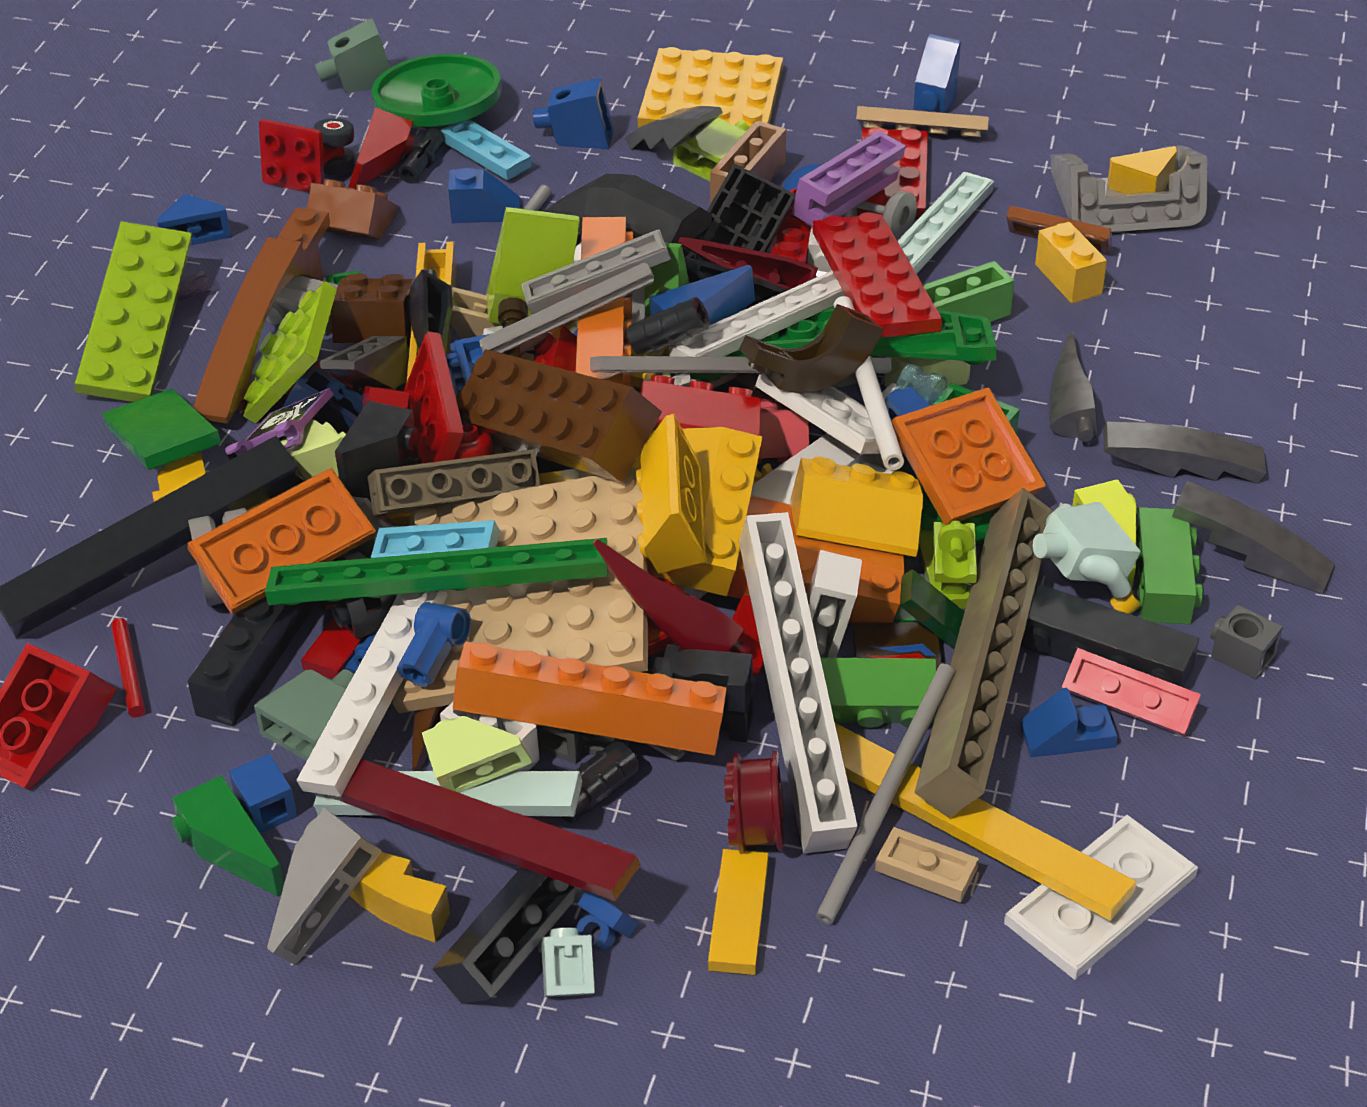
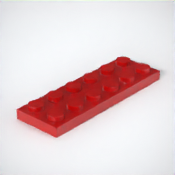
M866 212L854 217L828 216L823 220H813V235L846 297L852 300L855 311L868 315L884 329L880 338L941 331L942 317L882 214Z

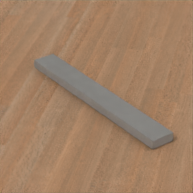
M590 357V371L592 373H761L748 365L750 360L747 357ZM871 358L876 374L889 373L891 371V358Z

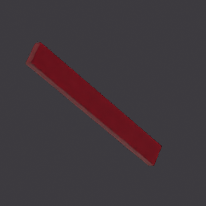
M363 759L357 765L341 797L325 795L613 901L617 900L640 867L636 854Z

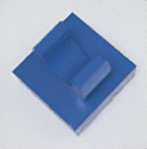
M589 891L584 893L577 904L590 913L578 922L576 927L578 928V934L590 935L595 927L600 926L601 933L594 945L604 951L609 949L614 943L615 930L630 938L639 924L637 920L603 897Z

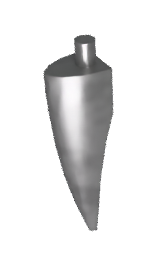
M1071 332L1060 352L1053 375L1049 404L1050 428L1060 436L1079 438L1081 441L1087 442L1093 437H1097L1092 385L1084 374L1078 359L1074 332Z

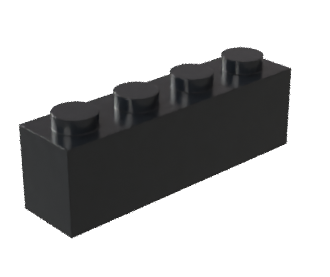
M1039 584L1032 597L1021 646L1068 663H1072L1077 648L1184 688L1194 667L1200 638Z
M264 597L236 612L187 681L195 715L234 726L310 614V602H301L297 605H268L267 599Z
M521 867L432 970L461 1004L492 999L580 895L583 889Z

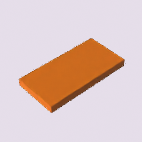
M331 467L188 542V550L233 615L266 597L265 588L271 567L330 562L373 539L376 530Z

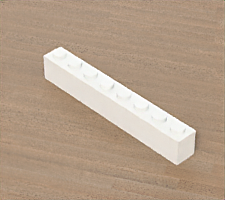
M785 512L748 515L744 522L739 545L803 853L847 849L858 826L789 514Z

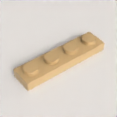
M857 106L856 116L857 121L864 122L863 128H883V123L896 124V130L915 129L916 126L929 127L928 133L945 135L948 134V129L961 130V136L980 137L981 131L988 132L989 117L863 106Z

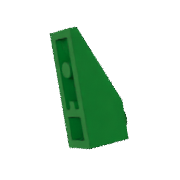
M222 775L172 798L176 816L170 820L175 834L181 843L189 841L197 856L277 897L282 894L284 881L279 862Z

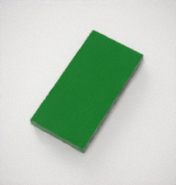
M172 388L101 413L106 427L149 471L215 447L221 443L218 430Z

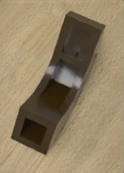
M836 304L824 330L812 342L802 347L793 349L780 348L745 335L739 350L750 360L748 365L764 373L778 389L796 393L814 392L833 386L855 372L871 354L884 329L868 315Z

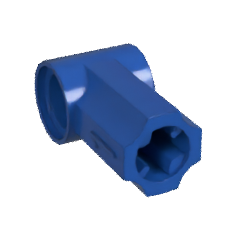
M424 602L420 605L414 619L415 635L396 668L401 677L409 680L416 686L426 688L429 683L434 682L452 646L460 647L469 636L471 617L467 609Z

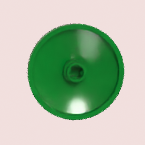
M454 53L426 55L396 64L378 76L372 86L374 107L413 121L412 126L417 127L443 126L473 118L491 108L498 101L502 92L500 74L493 64L479 57Z

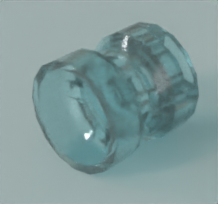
M910 363L902 370L895 390H903L912 386L932 406L947 388V378L937 373L926 374L923 368Z

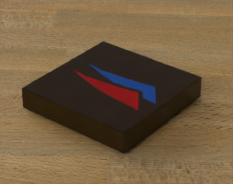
M920 622L853 623L855 658L936 659V671L939 665L942 664L938 636Z

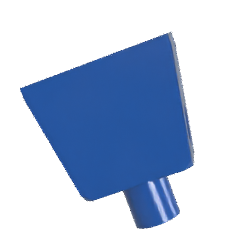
M602 78L574 83L552 90L547 108H538L533 111L535 128L552 127L555 142L559 146L609 149L614 128Z

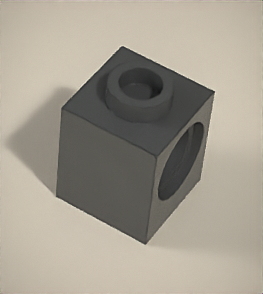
M1237 604L1226 618L1223 616L1219 617L1211 631L1210 638L1215 640L1211 658L1256 680L1276 656L1283 626Z

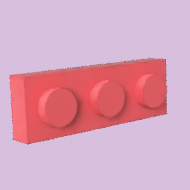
M1077 648L1062 685V689L1068 688L1071 694L1100 705L1106 704V707L1183 737L1186 736L1201 698L1199 693Z

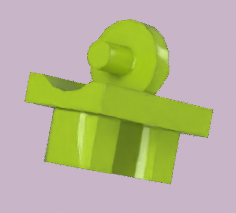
M952 521L949 525H945L942 522H934V582H941L942 593L964 594L966 593L967 583L976 584L977 580L975 523L961 524L959 521Z

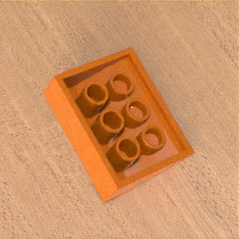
M750 496L747 516L788 512L806 594L820 550L861 559L862 565L857 597L848 623L893 622L900 605L902 575H904V555L797 536L790 504ZM740 550L736 570L727 596L741 599L743 594L750 596Z

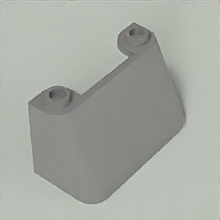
M1184 145L1175 146L1177 149L1175 171L1169 174V184L1163 192L1123 194L1111 190L1108 187V177L1094 178L1088 171V164L1084 163L1081 158L1074 154H1052L1051 173L1068 219L1111 228L1112 232L1187 227L1198 224L1206 214L1207 156Z

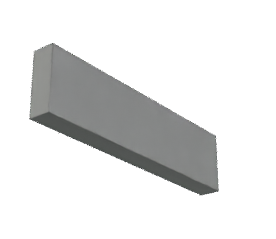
M659 229L526 281L521 285L527 306L532 315L641 263H647L651 268L671 260Z

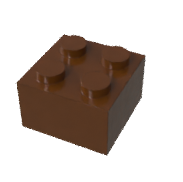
M350 274L346 278H342L337 287L331 309L333 343H359L372 336H406L407 341L411 332L408 294L414 279H404V276L400 274H388L382 276V278H368L365 274Z

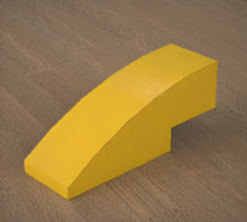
M383 852L379 854L349 894L361 907L382 921L408 934L436 943L450 915L445 885L413 877L411 860Z

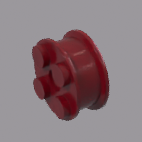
M773 751L771 758L744 760L741 759L739 753H734L733 761L727 762V775H724L726 803L734 802V805H730V819H728L729 846H738L739 853H745L747 846L776 845L778 851H784V799L778 751Z

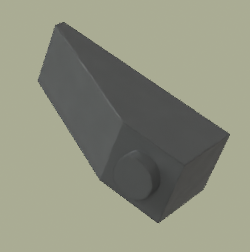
M406 336L369 337L321 360L320 367L322 370L360 388L371 386L397 390L398 386L407 382L408 352Z

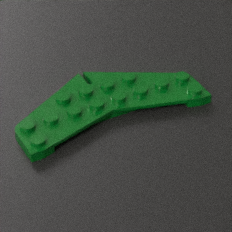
M832 306L760 340L785 349L802 347L820 335L828 323L834 308ZM937 309L942 317L941 331L881 337L870 355L960 360L969 365H980L986 361L996 360V343L989 319L983 316ZM737 350L723 357L746 356L740 350ZM690 373V380L699 379L704 382H713L720 379L721 376L735 373Z

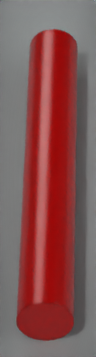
M117 618L111 622V630L128 714L130 717L137 718L145 714V706L128 623L124 618Z

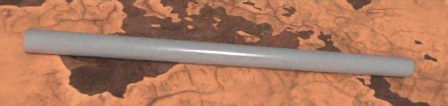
M939 665L816 914V918L824 924H833L955 674L954 668L950 665Z

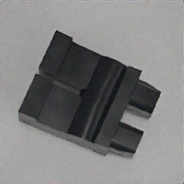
M667 645L664 657L648 656V671L642 673H660L671 678L693 682L706 681L716 686L726 687L720 730L729 731V738L732 741L747 743L754 713L752 654L699 649H684L680 651V646Z

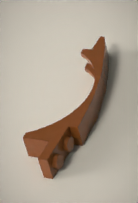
M295 208L278 237H268L244 278L226 317L199 387L193 408L206 420L228 424L236 409L245 411L247 400L244 399V395L251 383L252 369L261 332L269 311L284 286L299 275L322 281L323 273L318 243L330 225L329 212L317 211L311 208Z

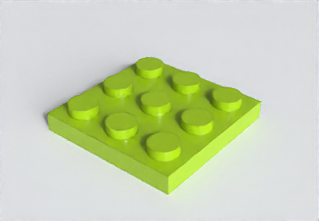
M324 281L315 292L309 290L302 298L299 309L295 313L290 311L285 315L275 335L269 333L264 338L259 347L262 356L252 370V375L255 376V379L244 395V399L247 400L243 414L245 418L256 424L317 361L337 288Z

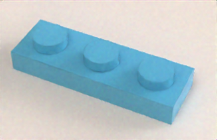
M469 119L451 124L440 130L445 136V144L507 181L532 167L531 155Z
M495 520L379 528L371 558L492 548L497 545L500 530Z

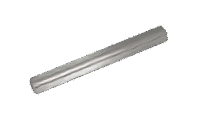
M641 263L481 338L479 341L483 353L485 349L499 353L512 350L654 282L653 272L647 263Z

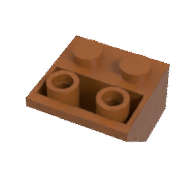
M325 179L324 185L311 183L307 208L329 212L330 225L326 231L380 240L396 215L398 205L389 201L387 194L377 192V189L374 187L356 185V189L345 187V183Z

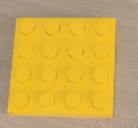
M675 47L659 48L638 115V128L679 109L694 106L720 107L723 113L718 118L732 125L739 121H745L751 127L756 120L770 124L783 69V58L773 57L768 54L755 56L742 55L738 52L715 53L708 50H680Z

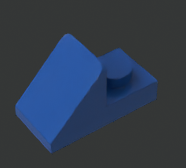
M1068 688L1061 689L1020 720V728L1030 758L1115 748L1117 734L1106 704L1075 707Z

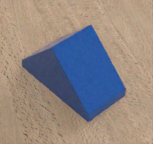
M186 193L156 219L159 228L192 233L191 245L231 238L226 207Z

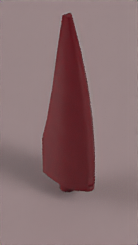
M680 237L678 242L712 264L733 270L749 265L752 267L754 277L788 290L816 278L818 267L786 256Z
M599 539L594 540L593 544L624 589L657 627L675 644L680 646L682 650L699 649L749 653L751 645L739 637L744 628L712 604L670 586L652 576Z

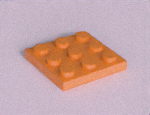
M989 387L895 417L891 421L899 446L945 525H949L952 521H962L999 508L1022 488L1035 495L1040 493L1046 486Z

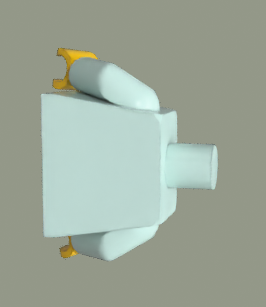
M1101 502L1074 507L1070 504H1061L1046 519V527L1043 533L1037 534L1034 537L1033 552L1035 556L1041 559L1051 558L1061 573L1070 580L1093 581L1107 585L1114 596L1110 599L1113 608L1130 615L1141 607V603L1134 597V592L1127 578L1141 551Z

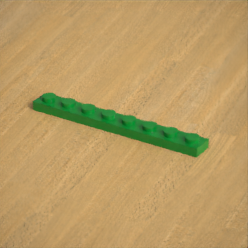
M596 538L608 545L607 538ZM595 539L273 566L268 577L265 595L268 605H297L301 602L323 600L336 602L342 599L358 597L380 598L385 595L411 593L418 595L429 591H463L476 587H507L512 584L537 582L547 584L558 580H591L596 577L608 576V566L593 544Z

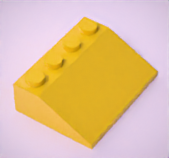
M726 427L682 429L701 464L706 562L658 574L648 558V573L656 578L668 579L673 584L727 596L740 551L739 539L747 516L762 436ZM652 430V432L650 433V435H649L647 441H648L649 438L652 436V434L655 432V430ZM640 453L632 468L641 467Z

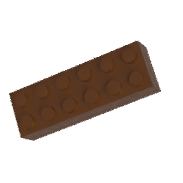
M487 349L476 361L472 374L464 388L456 396L462 425L471 424L477 426L478 430L492 436L494 444L517 451L535 449L536 457L623 483L662 414L659 408L630 386Z

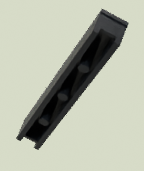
M275 435L1 585L0 613L9 625L14 637L18 638L192 541L188 520L210 516L214 520L215 527L223 524L222 518L225 512L242 508L248 510L295 484L298 466Z

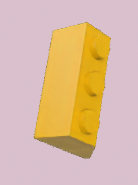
M675 414L665 416L640 451L641 468L636 470L638 487L642 492V501L637 502L638 516L641 523H643V534L638 536L639 548L644 558L650 559L658 574L706 562L701 464Z
M825 457L801 458L790 498L797 536L913 557L917 555L923 494L918 479L901 471H894L891 474L877 472L863 464H854L852 467L839 465Z

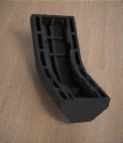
M734 163L707 210L712 213L711 226L694 239L766 252L790 211L796 194ZM686 247L682 248L684 257L709 262ZM687 269L689 283L702 280Z
M606 173L564 196L545 210V212L579 216L578 235L582 233L583 217H626V231H633V239L660 229L665 243L679 244L680 237L696 238L711 226L712 213L636 175Z

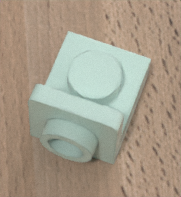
M578 928L549 930L550 937H544L538 943V950L542 952L544 997L594 994L591 935L578 936Z

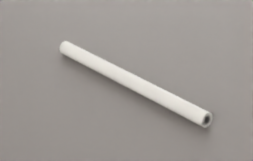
M842 296L834 302V308L836 304H840L855 310L849 297ZM869 355L865 362L855 371V375L884 466L888 470H897L902 467L904 459Z

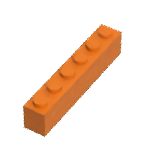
M465 642L457 666L452 710L715 756L726 687L716 686L706 681L693 682L671 678L660 673L636 672L626 670L620 666H602L585 663L574 658L562 659L539 655L529 650L517 651L494 647L488 643Z

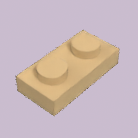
M893 827L876 858L875 871L961 903L978 869L979 858Z

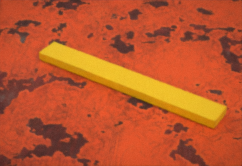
M835 723L847 779L876 794L895 754ZM913 763L910 764L892 801V804L1109 921L1135 892V880L979 798L948 818L914 793L921 768Z

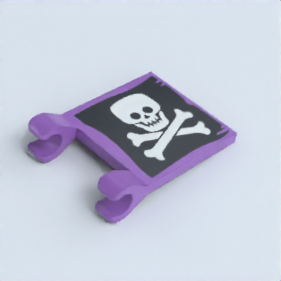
M328 388L270 413L245 440L227 446L225 452L227 455L235 453L239 456L275 435L278 438L286 435L287 443L284 445L285 449L301 444L304 427L334 394Z

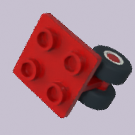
M339 118L323 119L318 121L313 129L262 119L259 122L263 183L310 193L311 183L324 185V174L333 176L350 173L355 168L354 152L344 147L351 144L354 140V126L347 120Z

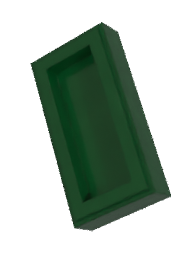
M913 569L902 575L900 607L955 649L965 611Z

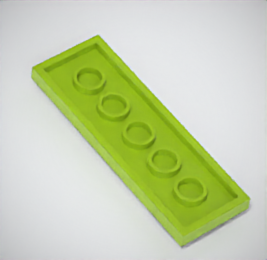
M120 222L75 380V393L131 402L153 395L192 244V233Z

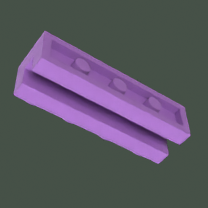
M881 131L875 132L801 177L791 214L803 220L811 227H813V220H823L828 216H841L897 180L900 169L892 164L903 158L906 146Z

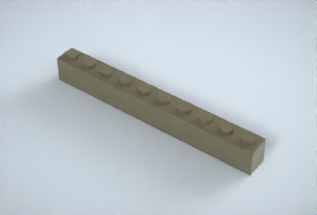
M1022 488L992 513L977 566L976 584H972L950 666L955 670V674L937 709L914 792L948 818L962 810L985 792L1042 561L1033 552V539L1037 534L1043 533L1046 527V519L1053 510L1025 488Z

